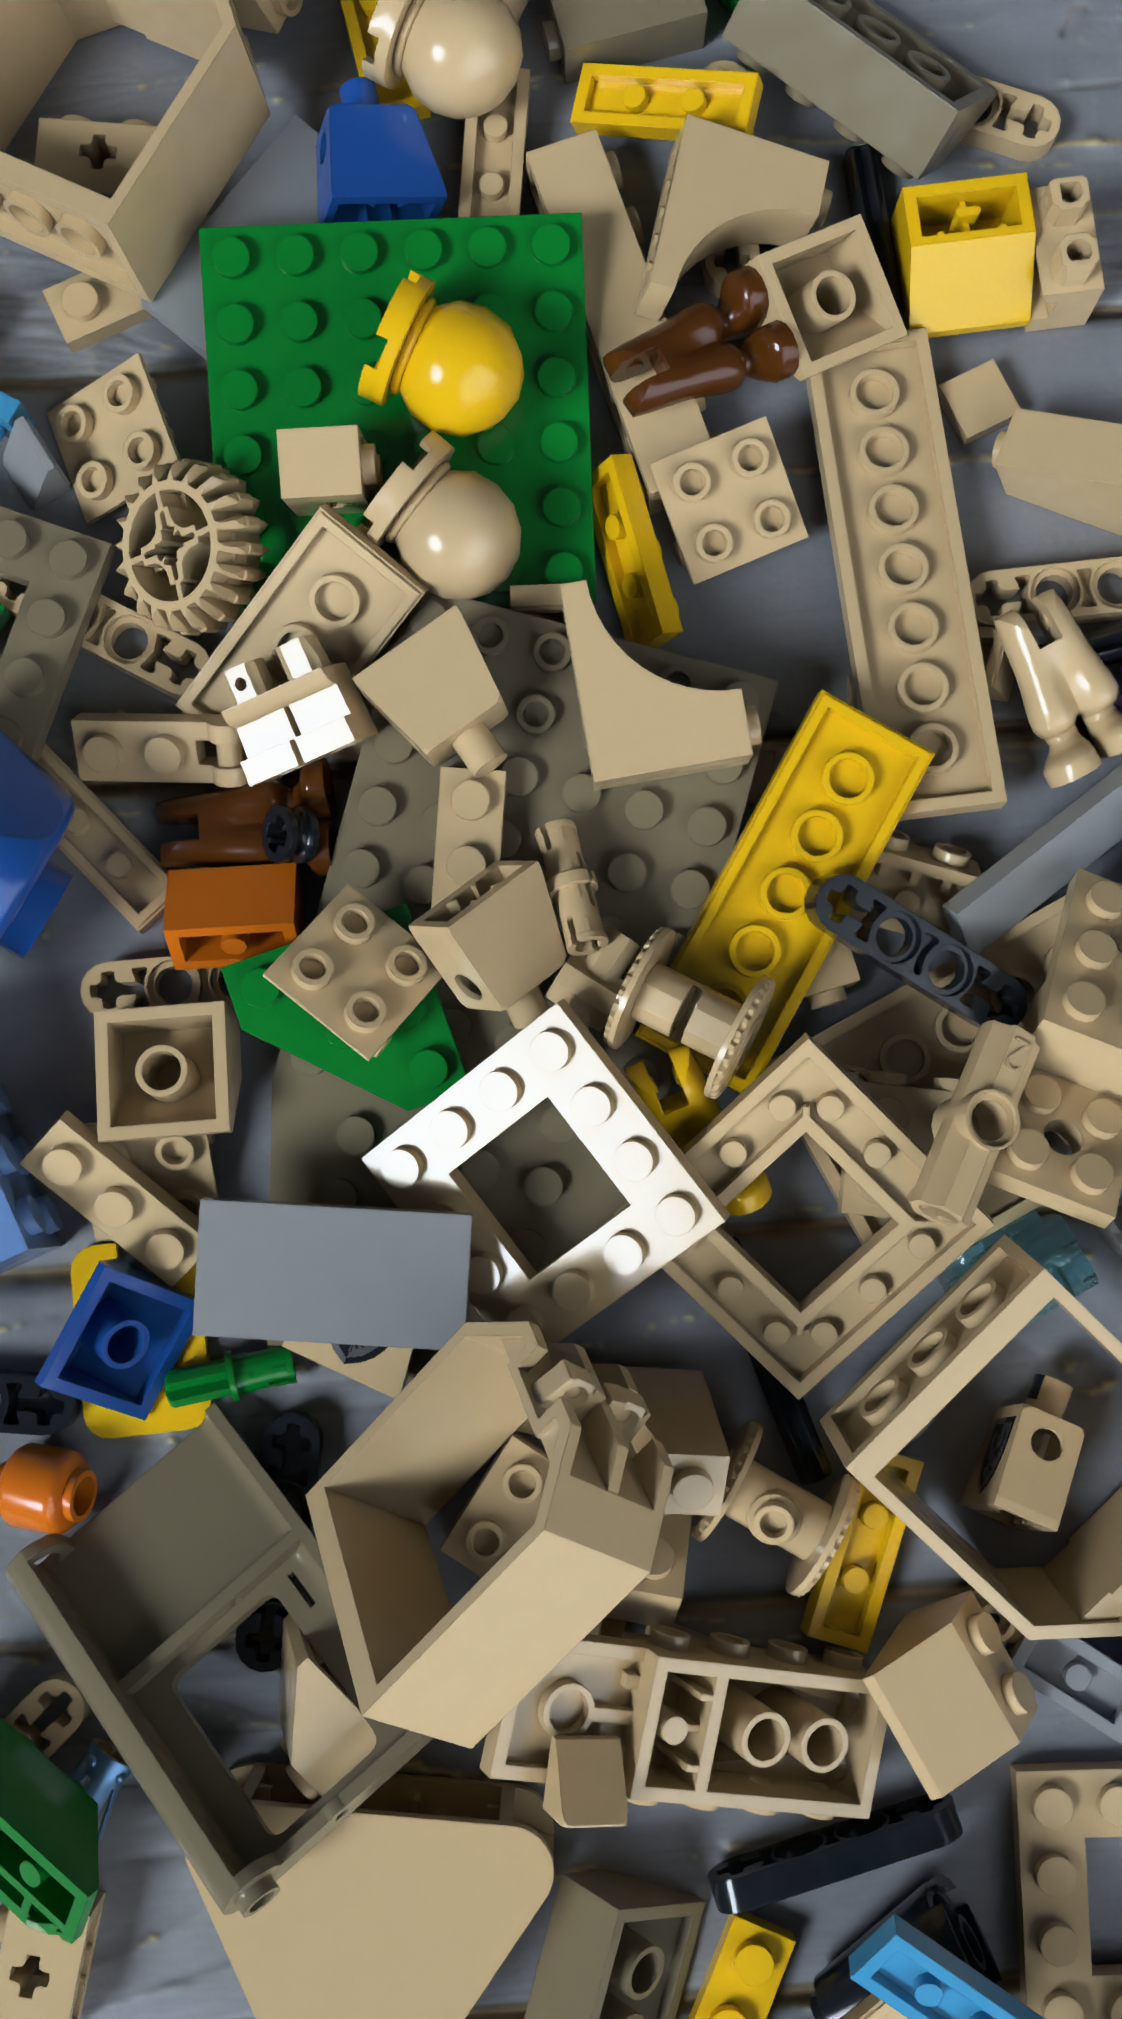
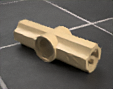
M996 1020L987 1021L981 1025L952 1098L941 1103L933 1113L931 1127L934 1141L909 1200V1203L915 1208L914 1212L934 1223L944 1224L954 1229L969 1228L999 1150H1003L1011 1145L1019 1134L1021 1121L1017 1105L1040 1050V1047L1035 1042L1036 1036L1018 1025H1008ZM972 1113L978 1120L979 1134L975 1132L972 1126Z

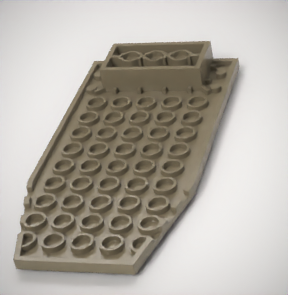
M427 591L392 635L387 653L454 605L462 613L509 713L503 721L490 729L507 754L506 759L494 769L507 772L501 861H538L542 868L545 882H547L548 877L545 863L534 833L539 827L545 828V823L556 819H570L574 821L584 862L588 872L592 870L595 873L599 888L595 893L603 925L606 924L618 930L641 947L621 979H625L641 949L660 927H669L676 932L674 947L667 967H669L736 844L779 680L612 637L615 643L640 666L673 683L704 690L742 688L744 705H755L757 708L762 743L752 746L753 756L749 763L745 765L594 791L566 625L472 599L462 601L444 599ZM372 707L370 716L379 734L363 740L316 917L349 884L381 911L407 903L415 921L431 909L441 767L467 768L458 753L441 765L432 766ZM554 902L552 906L566 951V962L570 954L567 952L562 924ZM562 967L538 985L543 996L546 995ZM443 978L436 984L467 1074L523 1030L514 1028L506 1010L500 1012L469 1009L459 1002ZM544 998L548 1007L551 1008L553 1003ZM605 1026L600 1033L591 1027L589 1028L590 1033L624 1077V1069L643 1060L648 1075L654 1079L659 1093L656 1095L658 1100L668 1096L673 1073L672 1063L667 1053L634 1036L635 1029L623 1045L615 1050L603 1041ZM280 1049L272 1077L270 1201L398 1208L361 1158L428 1105L407 1111ZM548 1097L457 1167L536 1272H539L612 1218L613 1213L627 1201ZM468 1300L467 1322H484ZM267 1340V1345L272 1347L280 1346L284 1341ZM416 1349L407 1384L439 1350Z

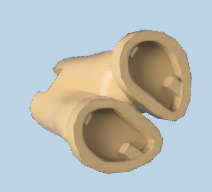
M1051 588L1033 597L1031 600L1034 616L1049 645L1040 649L1026 622L1014 610H1010L995 619L994 624L1016 677L1032 731L1049 745V753L1043 775L1052 789L1071 783L1094 771L1102 764L1100 758H1109L1122 754V713L1117 711L1114 705L1119 695V687L1116 680L1087 641L1065 603L1055 589ZM1077 715L1082 718L1083 723L1086 725L1090 742L1078 732V728L1075 725Z

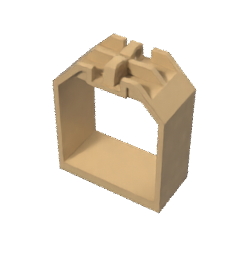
M0 0V236L148 302L153 301L191 238L198 230L270 116V110L247 36L243 34L233 0ZM123 25L145 34L148 40L195 58L199 62L113 196L108 198L4 153L76 41Z
M1004 1234L819 1421L844 1467L1028 1640L1122 1636V1486L1068 1539L1070 1543L1045 1567L994 1568L886 1466L1052 1299L1122 1366V1343L1043 1266Z
M529 1321L465 1322L305 1495L362 1717L472 1749L651 1572L674 1467L660 1441L652 1438L637 1454L633 1448L631 1441L651 1414L643 1397L638 1394L639 1392L628 1368L619 1364H591L584 1347L575 1343H546L539 1326ZM528 1418L535 1437L541 1439L550 1461L535 1524L451 1609L425 1525Z

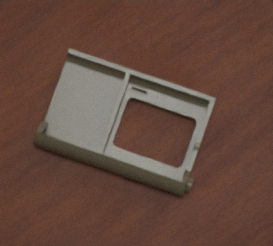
M214 1402L205 1410L206 1416L203 1422L191 1434L73 1536L69 1538L64 1535L51 1534L32 1542L11 1560L6 1569V1577L222 1913L230 1915L240 1911L242 1916L246 1918L261 1910L278 1894L280 1887L276 1881L425 1747L433 1737L364 1717L376 1735V1745L373 1751L284 1832L276 1835L269 1830L180 1697L177 1684L182 1675L262 1604L271 1598H277L360 1712L317 1539ZM50 1554V1555H49L44 1561H42L40 1564H38V1565L33 1564V1563H35L37 1560H39L40 1558H42V1557H44V1556Z

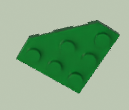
M407 903L383 911L412 935L408 925L414 921V918ZM292 943L221 967L240 1027L243 1031L407 1111L430 1104L467 1074L437 985L433 987L391 1035L393 1038L380 1055L376 1058L373 1056L367 1061L263 977V973Z

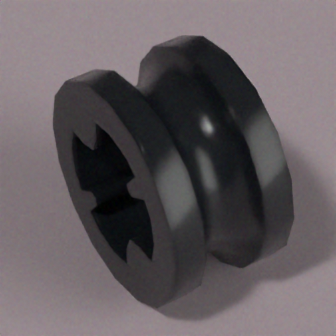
M286 805L272 806L267 811L262 825V845L269 860L274 863H286L291 860L296 864H305L314 858L320 838L319 823L314 811L310 807L300 805L292 808Z

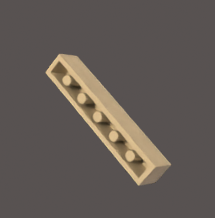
M594 129L526 152L527 187L537 214L582 213L587 351L624 453L632 454L639 480L644 487L648 512L651 515L663 511L665 508L648 464L719 434L716 430L709 433L707 431L701 414L702 411L706 410L705 398L683 401L633 418L623 404V399L635 386L657 375L654 368L628 380L613 383L604 367L603 357L607 353L665 322L666 317L663 312L659 322L635 315L646 265L639 247L644 242L643 230L635 207L625 208L619 193V189L623 188V178L616 154L613 150L604 152L597 130Z

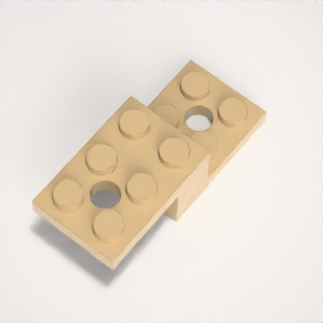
M1079 868L1068 885L1046 981L1029 1003L1024 1018L1018 1024L1019 1027L1036 1036L1035 1042L1040 1047L1017 1105L1021 1121L1019 1134L1011 1145L1003 1150H999L987 1184L1105 1229L1116 1218L1122 1188V953L1117 950L1116 943L1112 939H1122V884ZM1044 1132H1055L1062 1135L1069 1142L1072 1155H1063L1054 1151L1045 1138Z

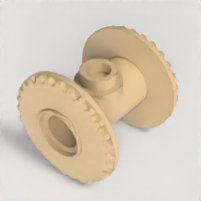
M660 927L646 942L627 973L611 1008L605 1026L603 1041L609 1047L616 1050L628 1039L638 1022L645 1024L715 1060L705 1084L704 1095L709 1098L718 1099L735 1076L760 1030L774 993L775 981L763 975L751 990L744 1004H741L711 989L707 985L701 984L667 967L674 947L676 932L669 927Z
M749 1420L741 1427L728 1445L731 1457L721 1516L693 1515L690 1535L695 1540L702 1542L711 1534L723 1515L748 1528L752 1535L760 1542L768 1545H777L793 1554L786 1576L785 1590L793 1596H804L817 1583L837 1552L854 1515L860 1494V1484L855 1477L850 1474H844L833 1484L824 1498L821 1499L753 1460L762 1437L763 1425L757 1421Z

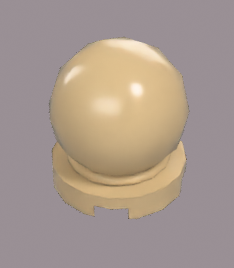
M378 0L367 33L379 38L374 59L369 56L363 58L362 69L364 77L389 89L396 87L405 77L413 96L433 113L454 119L482 116L499 106L517 82L523 58L521 32L511 10L502 0Z
M433 430L421 440L419 445L427 453L424 452L412 468L402 461L365 510L363 515L368 520L365 523H361L357 529L379 547L386 541L388 543H395L399 564L412 573L421 583L429 587L428 592L444 599L461 601L474 599L490 594L509 577L520 553L521 527L514 504L496 483L475 471L451 470L452 467L448 462L455 448Z

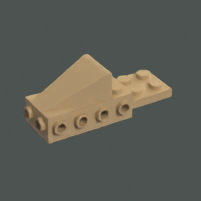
M673 1623L672 1627L646 1625L645 1634L623 1632L622 1638L588 1634L486 1735L479 1768L490 1779L546 1783L551 1736L617 1735L621 1739L627 1802L642 1806H655L658 1802L676 1803L703 1811H715L718 1807L737 1808L764 1816H773L777 1812L798 1813L813 1819L826 1821L832 1820L834 1817L869 1819L887 1722L862 1680L869 1668L863 1665L864 1656L858 1652L836 1646H826L824 1655L808 1654L807 1648L796 1643L778 1639L768 1640L767 1649L750 1647L749 1641L731 1634L712 1632L710 1637L676 1623Z

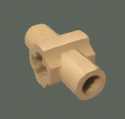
M604 924V928L609 939L607 946L604 948L599 947L597 940H595L599 951L582 956L570 955L544 996L553 1005L565 999L589 1030L591 1027L599 1033L607 1023L615 998L624 981L621 978L641 948L632 939Z

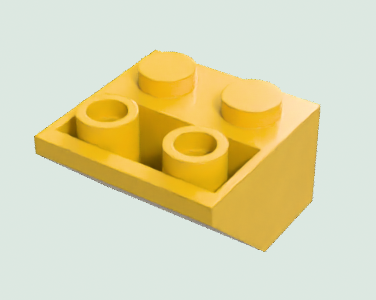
M1027 172L902 187L890 221V229L904 303L903 319L906 330L927 327L928 338L1028 326L1031 319L1036 227Z

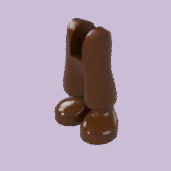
M749 265L742 266L730 271L725 276L721 285L717 307L708 302L699 301L693 303L665 322L621 344L603 357L604 367L613 383L628 380L654 368L657 374L635 386L624 397L623 404L633 418L683 401L729 393L742 386L747 377L758 381L778 383L796 373L799 367V350L793 332L786 323L779 320L761 326L767 316L769 301L763 278L755 268ZM747 337L738 346L726 343V341H734Z
M324 757L303 766L300 771L298 784L295 786H287L282 781L273 779L251 787L249 784L240 787L224 788L156 802L158 823L166 825L198 824L199 839L175 841L160 845L159 856L162 867L213 868L279 864L269 860L262 845L263 821L267 811L272 806L286 805L290 808L298 805L307 806L314 811L317 819L336 818L337 816L333 778L327 758ZM331 820L318 821L320 831L319 846L314 858L307 863L310 870L320 878L327 877L338 836L337 827Z

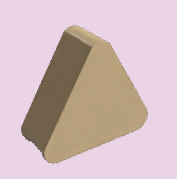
M244 1762L231 1767L229 1770L269 1830L276 1835L284 1832L322 1797L319 1795L314 1801H311L301 1793L287 1774L286 1768L290 1764ZM395 1773L276 1881L280 1887L278 1894L265 1907L246 1918L242 1916L240 1911L224 1915L186 1855L185 1858L256 2019H465L551 1891L554 1879V1819L543 1809L544 1798L534 1789L522 1784Z

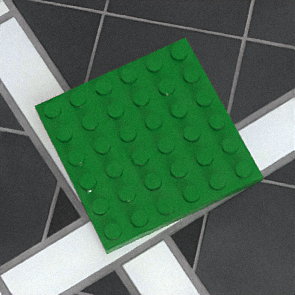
M582 213L199 228L213 463L228 469L230 475H235L239 479L246 481V493L260 500L254 517H258L269 524L260 534V543L271 550L260 557L259 568L266 574L267 578L257 582L254 581L253 588L256 594L313 517H298L281 499L276 429L358 425L367 444L375 443L376 453L381 455L383 484L386 483L402 461L412 468L424 452L427 453L419 445L421 440L432 430L410 414L400 393L391 395L383 406L358 395V385L364 364L375 368L388 341L376 334L398 285L403 277L408 279L412 269L436 281L433 298L436 299L437 305L464 300L488 307L510 325L522 354L524 379L520 396L505 418L491 429L462 438L436 432L455 448L448 462L452 467L451 470L475 471L496 483L514 504L521 527L520 553L509 577L490 594L472 600L502 608H511L510 585L565 584L586 580L593 605L597 603ZM364 513L340 514L356 528L368 520L363 515ZM386 541L380 548L399 563L395 543H388Z

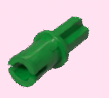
M282 1345L233 1355L231 1350L224 1351L225 1358L169 1370L164 1377L167 1400L170 1406L175 1408L231 1395L233 1401L236 1402L241 1400V1394L273 1386L297 1383L292 1352L282 1347Z

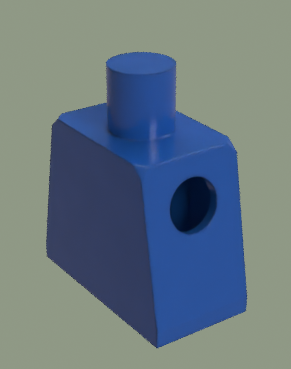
M356 77L345 81L339 88L341 103H335L327 108L317 137L318 223L438 218L448 197L447 191L416 110L408 104H379L375 82L366 77Z

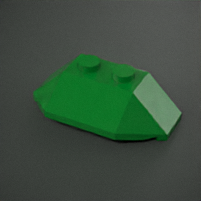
M0 1718V1901L26 1926L48 1935H59L63 1941L72 1944L83 1934L99 1889L98 1803L88 1795L85 1788L78 1781L69 1778L45 1757L31 1739L22 1736L3 1718Z

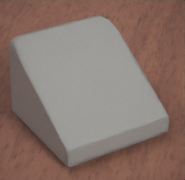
M24 416L16 419L3 454V465L29 508L38 510L70 491L69 486L71 483L30 419H25Z

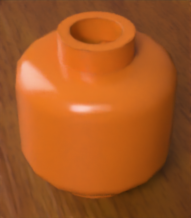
M31 1442L16 1449L9 1459L0 1465V1516L7 1525L45 1534L62 1535L72 1529L77 1522L80 1523L85 1520L90 1514L97 1495V1478L95 1473L90 1470L89 1463L81 1452Z

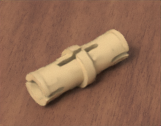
M570 819L549 821L545 823V828L539 827L534 834L546 867L548 877L546 885L551 903L555 902L557 912L559 913L567 952L574 956L595 953L599 951L595 940H597L598 946L602 948L609 943L608 935L605 932L597 907L595 893L599 887L595 873L592 870L588 872L584 862L575 822Z

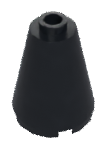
M939 1874L928 1879L814 1977L815 1993L809 1996V2003L815 2019H841L871 1994L868 1990L850 1979L849 1956L894 1913L996 1984L1002 1981L990 1946L968 1904L955 1908L946 1895L947 1892L956 1888L949 1878Z

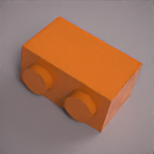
M296 863L168 870L163 933L175 970L221 968L288 945L304 931L305 900Z

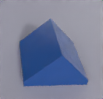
M123 1258L99 1261L35 1382L42 1388L145 1420L164 1386L165 1374L173 1369L193 1332L194 1296L176 1286L171 1288L159 1277Z

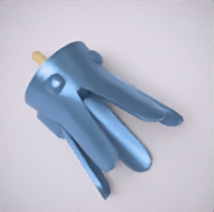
M93 1738L87 1752L69 1778L78 1781L80 1784L88 1776L91 1778L86 1791L98 1803V1813L110 1794L98 1831V1840L101 1842L119 1788L132 1771L115 1745L100 1738Z

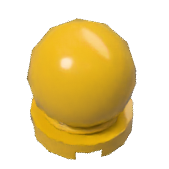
M411 269L408 279L403 277L378 327L376 334L388 341L375 368L364 364L358 385V395L383 406L391 395L400 393L410 414L435 432L462 438L491 429L505 418L518 401L524 379L522 354L509 324L486 306L464 300L437 305L436 299L433 298L436 281Z

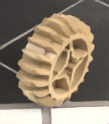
M184 458L182 461L174 460L173 463L167 462L163 465H155L153 474L138 477L139 493L136 492L135 494L124 496L129 508L128 516L116 519L123 528L122 541L113 545L122 551L123 562L116 569V572L129 579L124 595L137 601V614L152 619L153 626L161 627L165 631H178L181 635L199 636L200 633H216L219 630H226L228 622L238 620L243 613V604L248 605L256 595L253 588L254 581L257 582L267 578L266 574L259 568L260 557L271 550L260 543V534L269 524L258 517H254L260 500L246 493V481L239 479L235 475H230L229 470L222 468L219 464Z

